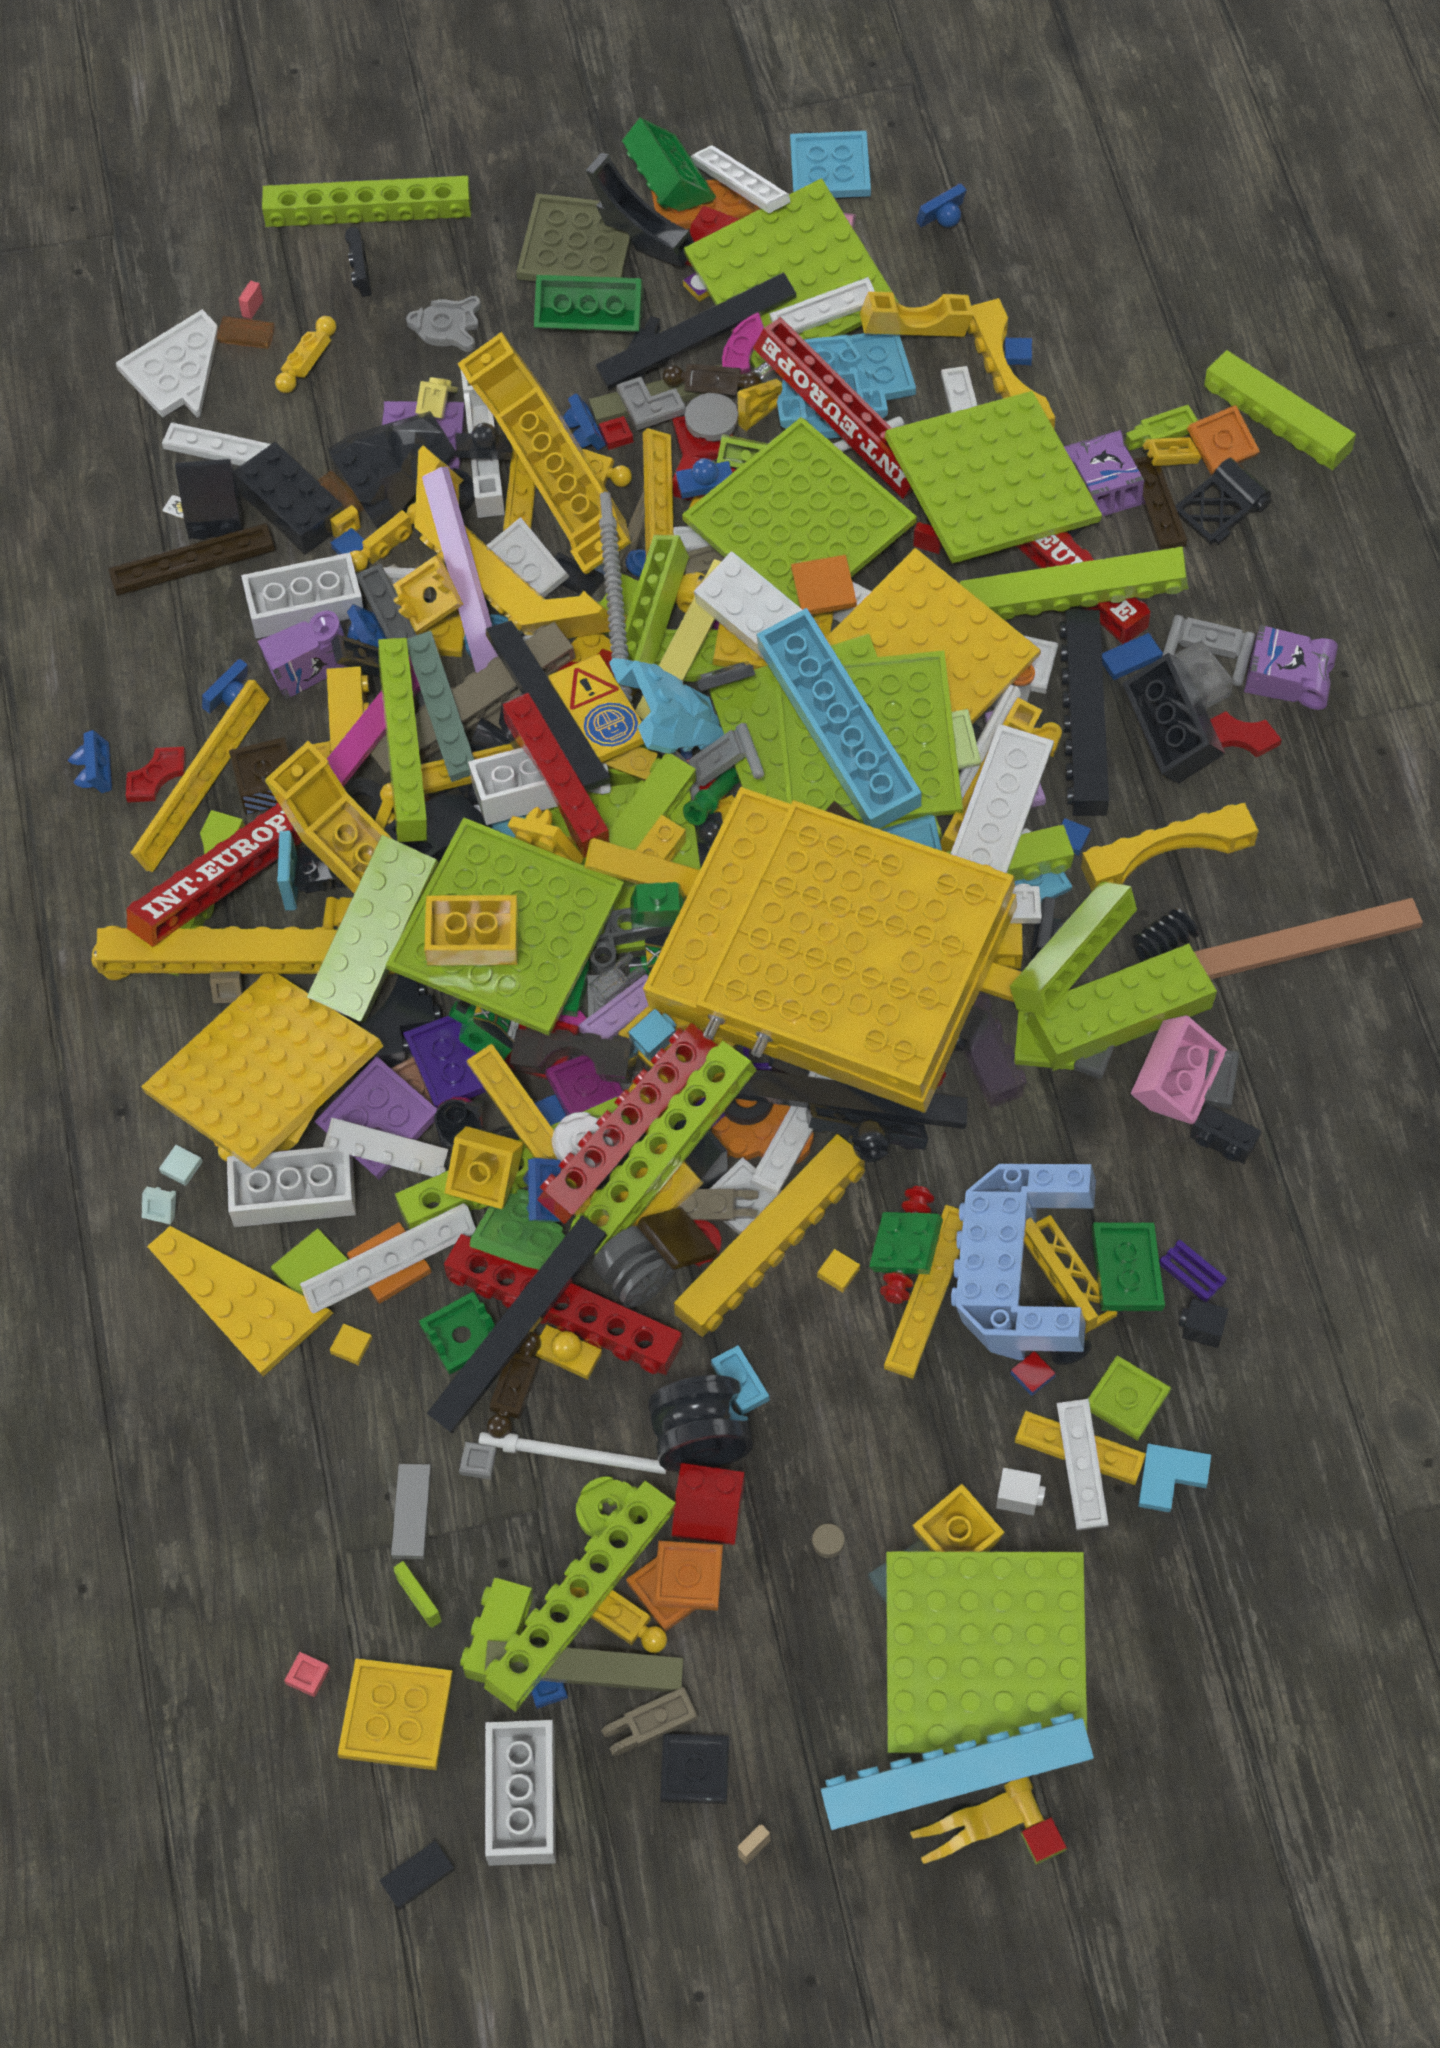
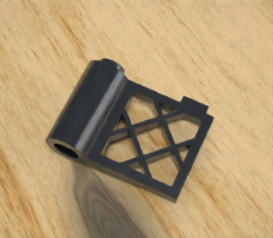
M1227 458L1218 466L1210 478L1176 504L1175 507L1179 517L1208 544L1212 545L1216 542L1219 545L1231 535L1229 530L1248 514L1257 511L1262 512L1269 506L1271 492L1233 458ZM1214 486L1221 492V498H1204V493ZM1188 505H1201V515L1188 514L1183 509ZM1204 505H1220V515H1204ZM1223 505H1236L1240 511L1235 515H1223ZM1203 521L1220 522V527L1210 534L1203 528Z

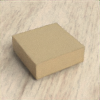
M759 1825L738 1846V1857L746 1865L770 1842V1832L763 1825Z

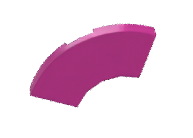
M759 312L743 320L732 331V335L726 346H724L722 366L741 368L740 375L751 371L750 359L754 351L753 346L764 328Z

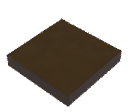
M682 1207L641 1217L636 1224L673 1270L713 1259L718 1253V1250Z

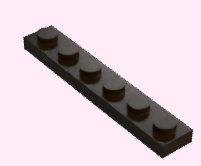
M267 523L110 567L108 570L117 596L271 552L275 548Z

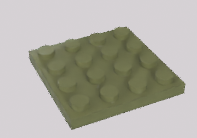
M536 193L516 271L517 279L536 281V275L622 278L631 239L627 232L604 224L596 207L600 202L599 200Z

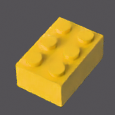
M517 895L426 896L424 951L427 965H517Z

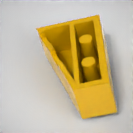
M360 666L326 669L331 753L370 705L367 702V692H369L368 675L363 674Z

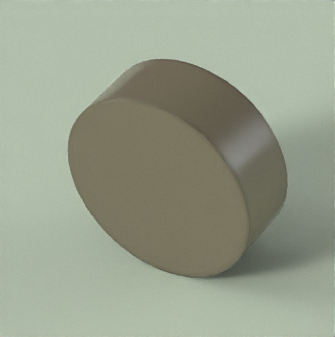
M823 1524L814 1531L812 1544L818 1555L824 1558H833L842 1552L845 1537L838 1526Z

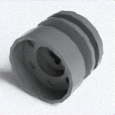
M638 1226L627 1228L611 1238L600 1249L592 1263L593 1269L606 1284H613L612 1292L615 1296L619 1297L620 1302L626 1308L637 1307L653 1298L668 1284L676 1271L668 1265Z

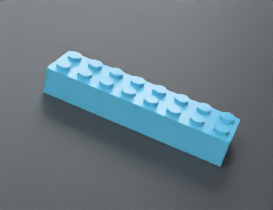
M805 608L757 633L758 650L865 825L879 829L921 807L920 789L809 610Z
M1073 1713L1051 1718L1052 1725L1044 1728L1041 1727L1040 1722L1019 1727L1020 1734L1009 1737L1008 1731L986 1736L988 1743L978 1746L975 1740L954 1745L956 1752L945 1755L943 1749H937L923 1753V1760L911 1763V1759L908 1757L890 1762L891 1769L879 1772L877 1766L857 1771L859 1778L846 1781L845 1775L825 1780L827 1787L820 1788L830 1828L834 1830L1094 1759L1083 1718L1074 1719Z

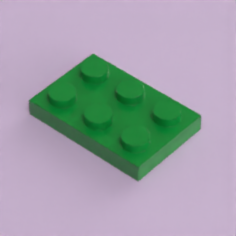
M1094 1222L1091 1230L1101 1311H1163L1165 1302L1154 1223Z

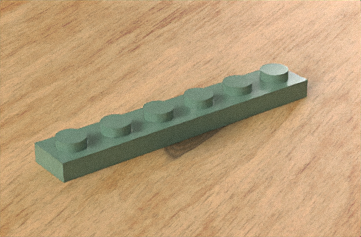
M431 631L407 639L408 653L449 777L453 782L470 776L468 762L475 759L434 636Z

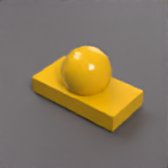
M546 1325L540 1335L542 1341L541 1348L534 1356L588 1380L602 1355V1349L580 1340L573 1332H562Z

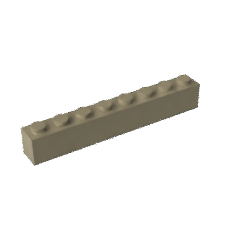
M555 622L548 626H541L534 632L532 637L525 641L547 677L576 658L573 646ZM499 656L493 658L486 668L480 672L471 673L462 684L456 688H451L465 732L477 725L481 717L486 719L501 709L502 703L511 701L522 694ZM426 704L415 715L420 762L440 750ZM384 735L372 750L370 756L390 783L387 738Z

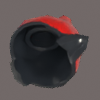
M454 1096L439 1104L434 1116V1122L441 1146L444 1148L453 1146L455 1136L466 1126L478 1130L482 1129L484 1101H472L466 1097Z

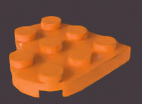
M735 1099L736 1103L744 1108L752 1107L757 1103V1101ZM773 1104L769 1115L761 1122L753 1125H740L724 1116L712 1127V1133L727 1149V1158L729 1156L734 1158L743 1157L745 1160H750L757 1156L762 1158L791 1106ZM813 1133L795 1164L802 1162L809 1155L814 1140Z

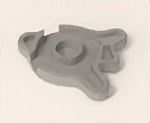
M470 296L460 301H431V306L425 310L420 308L417 311L410 312L406 317L407 325L423 341L430 345L456 346L465 352H470L475 348V340L467 331L476 330L479 327L478 319L474 314L480 309L481 301L477 296Z

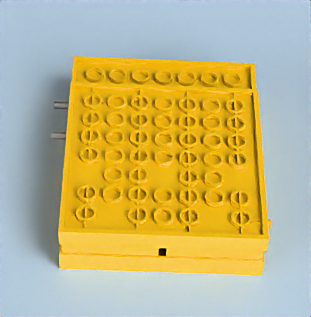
M740 787L651 970L643 991L649 1008L703 1027V1036L706 1039L712 1040L714 1036L752 1049L751 1053L754 1056L761 1057L763 1053L926 1113L959 1039L962 1027L972 1005L976 1001L1017 909L1016 894L1012 893L1015 888V879L1013 875L996 870L990 865H981L795 800L789 804Z

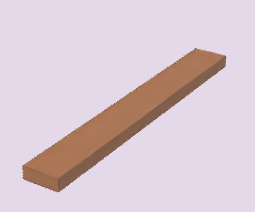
M1413 898L1195 951L1194 953L1211 980L1420 928L1423 921Z

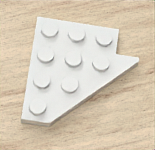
M200 310L116 362L117 369L162 418L184 404L198 418L201 416L219 334L218 326L203 310Z

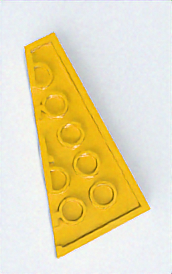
M171 1226L147 1246L263 1377L333 1314L328 1308L313 1314L308 1307L305 1296Z

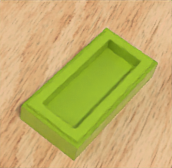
M404 1561L396 1565L393 1571L397 1581L429 1627L433 1628L442 1622L438 1610Z

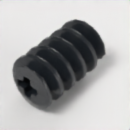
M1174 908L1169 911V915L1165 914L1160 918V921L1156 920L1150 927H1146L1141 933L1135 934L1132 938V945L1138 959L1143 962L1171 951V947L1173 949L1181 947L1180 941L1188 944L1190 942L1189 935L1197 938L1199 930L1188 914L1181 909Z

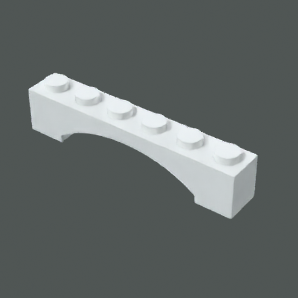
M461 371L468 433H471L476 425L484 422L491 424L495 428L493 414ZM471 458L477 517L505 515L499 460Z

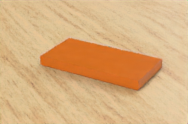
M717 179L706 180L716 195L714 200L680 212L671 207L666 209L661 206L656 200L657 195L651 190L654 209L684 229H690L691 223L703 205L738 219H742L760 209V207Z

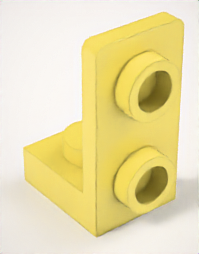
M430 377L429 382L421 381L415 413L421 414L431 411L434 417L444 418L448 392L457 393L458 387L451 386L452 381Z

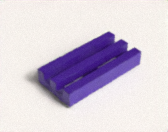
M1180 1239L1159 1260L1161 1267L1204 1302H1208L1227 1280L1223 1274ZM1174 1259L1178 1264H1180L1184 1269H1186L1190 1275H1192L1194 1278H1197L1201 1283L1208 1287L1209 1290L1206 1291L1205 1289H1203L1199 1284L1192 1280L1182 1270L1175 1266L1171 1262V1260Z

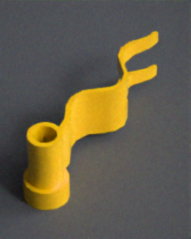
M1029 1776L1004 1785L1006 1793L985 1803L959 1810L939 1822L910 1832L912 1839L942 1834L965 1826L963 1831L947 1843L921 1858L923 1864L946 1857L973 1842L996 1836L1021 1823H1024L1025 1828L1028 1829L1044 1821L1031 1792L1034 1788Z

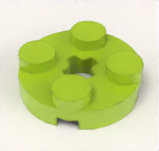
M600 1477L585 1485L580 1492L581 1495L576 1504L577 1520L582 1530L591 1537L595 1534L600 1537L606 1529L604 1523L609 1517L606 1514L602 1515L600 1513L603 1510L602 1504L607 1502L610 1506L616 1505L617 1508L615 1510L620 1512L625 1506L623 1500L632 1486L625 1481L613 1480V1477ZM634 1514L629 1517L633 1523H639V1515Z

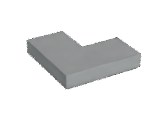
M642 377L616 385L617 392L636 431L685 414L686 407L676 388L651 396Z

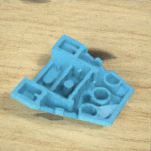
M847 335L804 339L882 418L888 415L884 389L881 385H876L872 379L873 373L869 368L866 369L863 366L861 355ZM783 379L782 392L777 400L780 426L787 429L796 420L803 417L827 439L841 437Z
M612 658L609 662L618 684L641 689L651 712L638 726L647 749L668 754L675 753L681 747H683L682 749L685 752L691 751L694 746H698L702 750L724 735L708 696L687 685H683L682 680L655 664Z

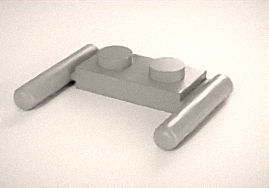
M1175 615L1163 656L1167 653L1174 656L1177 644L1180 643V646L1234 659L1238 657L1232 677V684L1240 686L1243 684L1256 636L1252 632L1242 633L1240 629L1189 617L1184 619L1180 615Z
M746 723L737 725L736 730H730L688 760L696 769V781L690 788L691 800H694V796L700 791V785L705 786L744 757L747 758L755 779H761L764 776L761 762Z

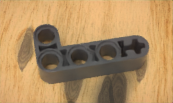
M631 907L612 911L603 928L605 932L599 936L596 942L597 949L589 956L592 970L598 975L612 974L617 967L616 945L646 940L649 937L670 932L673 926L623 930L619 925L623 922H631ZM602 954L611 957L607 963H599L596 961V958Z

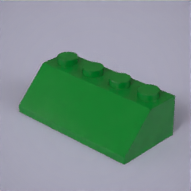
M640 117L622 142L628 150L626 152L627 155L636 162L638 172L645 176L647 186L657 195V202L666 209L671 207L680 212L714 200L716 195L677 136Z
M536 275L534 328L639 332L643 313L644 285L642 279Z

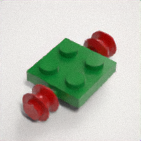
M913 1186L905 1190L904 1195L909 1201L902 1202L901 1207L906 1213L883 1212L869 1267L873 1272L888 1273L883 1276L884 1282L888 1285L881 1287L880 1293L890 1303L901 1304L903 1301L910 1299V1294L906 1289L913 1286V1281L906 1274L930 1275L943 1219L939 1214H931V1208L927 1204L934 1202V1196L927 1188L922 1186Z

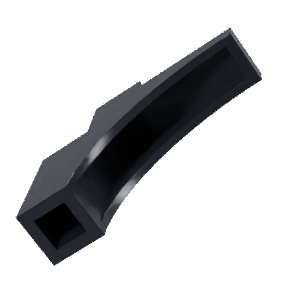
M601 152L585 171L600 200L596 207L604 224L627 232L636 251L682 267L688 260L684 254V248L694 243L690 231L671 222L649 206L624 180L610 156Z
M398 974L395 986L383 1006L366 1022L359 1025L379 1038L383 1047L355 1074L361 1073L376 1056L390 1068L406 1061L405 1054H410L411 1052L403 1033L441 1018L439 1004L433 1005L431 994L426 995L424 984Z

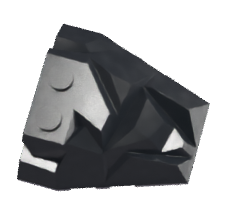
M431 411L351 434L327 449L377 530L403 510L405 512L407 510L405 505L416 495L418 450L422 446H425L446 465L456 455V450Z

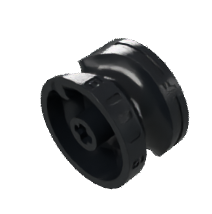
M723 1375L691 1377L668 1384L650 1396L648 1399V1409L650 1411L653 1431L658 1438L657 1456L662 1468L673 1472H680L681 1463L719 1468L740 1460L752 1450L753 1441L748 1417L740 1416L732 1409L742 1390L741 1384L737 1379Z

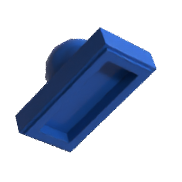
M958 184L920 206L916 219L919 226L922 228L936 219L942 227L951 228L956 226L961 219L959 206L963 203L967 191L962 184Z
M702 458L697 460L691 469L676 471V480L681 498L708 494L732 474L729 461L715 463L710 459Z
M241 659L237 660L202 695V708L209 714L222 701L226 706L230 707L244 687L242 682L247 678L248 665Z

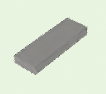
M399 1464L391 1552L392 1559H425L431 1465Z

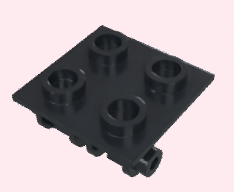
M308 846L298 849L294 885L295 887L298 886L300 892L305 891L308 894L321 891V889L326 891V881H328L331 890L335 889V882L337 888L346 887Z

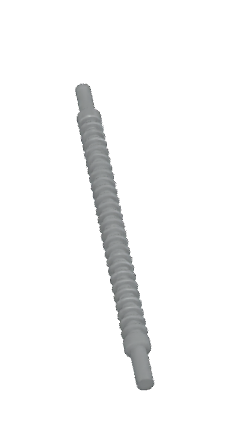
M603 492L600 494L602 518L599 520V526L602 530L600 535L603 537L601 539L603 544L601 548L604 551L602 557L604 558L603 564L605 567L603 570L605 572L604 578L606 579L605 586L607 587L605 592L608 594L606 600L609 601L607 603L609 608L607 614L609 615V629L611 630L609 636L612 637L610 639L612 644L610 649L613 652L611 657L628 660L629 654L626 651L628 649L626 645L627 638L624 637L627 634L624 630L626 628L624 623L625 616L623 615L625 610L622 608L624 602L621 601L623 599L621 594L623 591L621 587L622 581L620 580L621 573L619 572L621 567L618 565L620 563L618 558L619 552L617 551L619 545L616 544L618 542L616 537L617 522L616 518L613 517L611 493ZM618 684L633 707L631 703L633 698L630 695L632 690L629 686Z

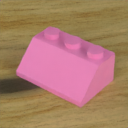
M1188 1016L1163 1020L1131 1095L1153 1112L1194 1124L1205 1102L1204 1096L1209 1086L1211 1088L1227 1049ZM1209 1049L1218 1051V1053H1215L1214 1063L1208 1077H1206L1207 1079H1205Z

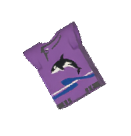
M1120 430L1095 437L1091 440L1064 446L1102 516L1141 505L1144 479L1126 447L1123 446Z
M329 610L321 611L314 615L309 623L302 621L258 641L269 670L285 700L326 679V669L347 667L337 664L334 657L331 640L337 634L344 636L338 616L334 612Z
M1260 625L1252 650L1244 692L1292 702L1298 700L1309 708L1324 709L1327 706L1330 691L1329 672L1335 665L1338 644L1331 639L1325 638L1311 641L1310 637Z

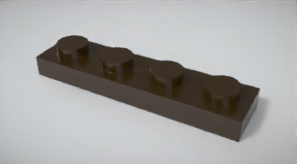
M1148 456L1133 459L1144 479L1142 503L1159 550L1186 547L1187 537L1161 466H1153L1152 460L1154 458H1149Z

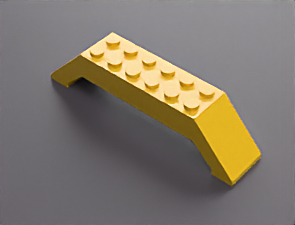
M501 332L460 361L458 366L469 384L496 418L569 539L572 555L583 573L587 574L602 564L604 560L602 557L604 551L601 548L603 545L601 539L603 537L600 535L602 530L599 526V520L602 518L600 494L608 491L550 396ZM611 497L613 517L616 518L617 522L616 537L618 542L616 544L619 545L617 550L619 552L629 545L631 540L626 520Z
M422 446L418 450L415 528L422 534L419 539L430 549H433L437 556L441 557L445 562L422 476L441 467L448 466L425 446ZM448 467L459 505V484L463 479ZM465 526L484 598L498 612L506 616L508 621L512 620L519 631H522L525 635H534L538 628L543 625L548 626L552 622H555L566 638L611 631L609 629L610 622L608 621L609 615L607 610L585 591L577 597L546 600Z
M307 741L265 779V782L301 840L355 894L381 836L391 837L351 798L331 769L329 761Z

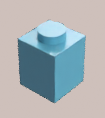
M654 1009L628 1032L629 1041L650 1062L661 1048L665 1049L670 1044L668 1040L676 1032L674 1029L676 1024L666 1013L661 1015Z

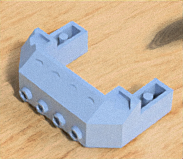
M998 1164L966 1191L965 1203H960L959 1217L960 1221H963L962 1231L957 1232V1248L960 1249V1259H955L954 1275L955 1278H958L957 1288H952L951 1302L952 1306H956L962 1323L990 1352L1016 1360H1024L1025 1351L1084 1352L1086 1322L1081 1307L1020 1306L1019 1298L1026 1220L1031 1217L1036 1223L1037 1208L1094 1209L1096 1179L1091 1164Z

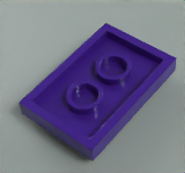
M449 1015L403 1033L435 1108H438L441 1102L454 1096L469 1099L487 1092L466 1063L469 1058L477 1053L460 1042L458 1037L462 1023L449 1017Z

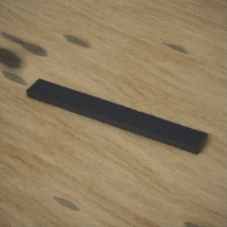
M783 272L597 363L596 369L609 390L737 327L743 320L759 312V315H762L796 298V292Z
M512 620L486 628V637L522 695L530 694L584 789L589 791L610 784L608 772Z
M757 1070L735 1097V1099L807 1108L808 1103H814L907 1122L965 1129L967 1125L968 1098L934 1094L926 1113L836 1080Z
M583 1215L579 1218L429 1409L427 1414L452 1434L455 1432L608 1235Z

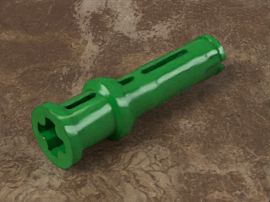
M730 767L724 771L707 789L698 791L694 796V800L684 805L683 815L689 823L701 825L706 821L708 814H712L717 810L719 801L740 782L736 769Z

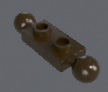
M687 363L686 372H683L680 367L675 365L668 366L663 372V380L668 386L677 387L684 382V391L738 396L739 387L746 389L763 383L759 374L749 372L740 377L741 368Z
M535 1332L530 1334L520 1347V1353H516L501 1372L489 1405L490 1412L498 1413L492 1416L487 1423V1431L493 1438L502 1439L511 1433L512 1423L509 1419L510 1417L521 1418L540 1365L539 1359L531 1357L537 1354L542 1345L541 1338Z

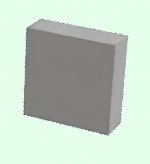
M465 1442L459 1469L460 1475L491 1480L497 1447Z

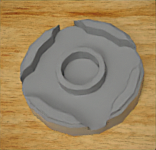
M716 393L702 394L692 399L687 405L684 415L687 430L696 438H699V436L706 438V441L721 440L722 434L731 435L738 423L736 405L730 398Z

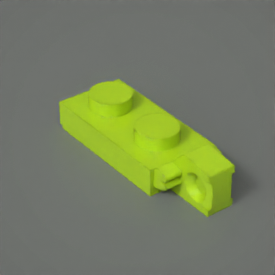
M1185 405L1141 420L1140 424L1133 431L1126 433L1124 443L1130 451L1141 448L1146 439L1180 438L1189 435L1187 427L1198 420L1190 406Z

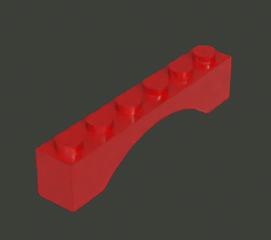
M526 693L503 704L505 723L517 744L526 752L543 778L583 858L587 857L591 839L595 838L610 843L607 826L530 694Z

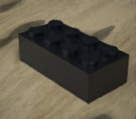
M273 442L234 470L239 493L304 555L333 535L330 519L344 510L343 505L276 442Z
M1167 653L1122 683L1164 776L1179 784L1226 754L1184 662Z

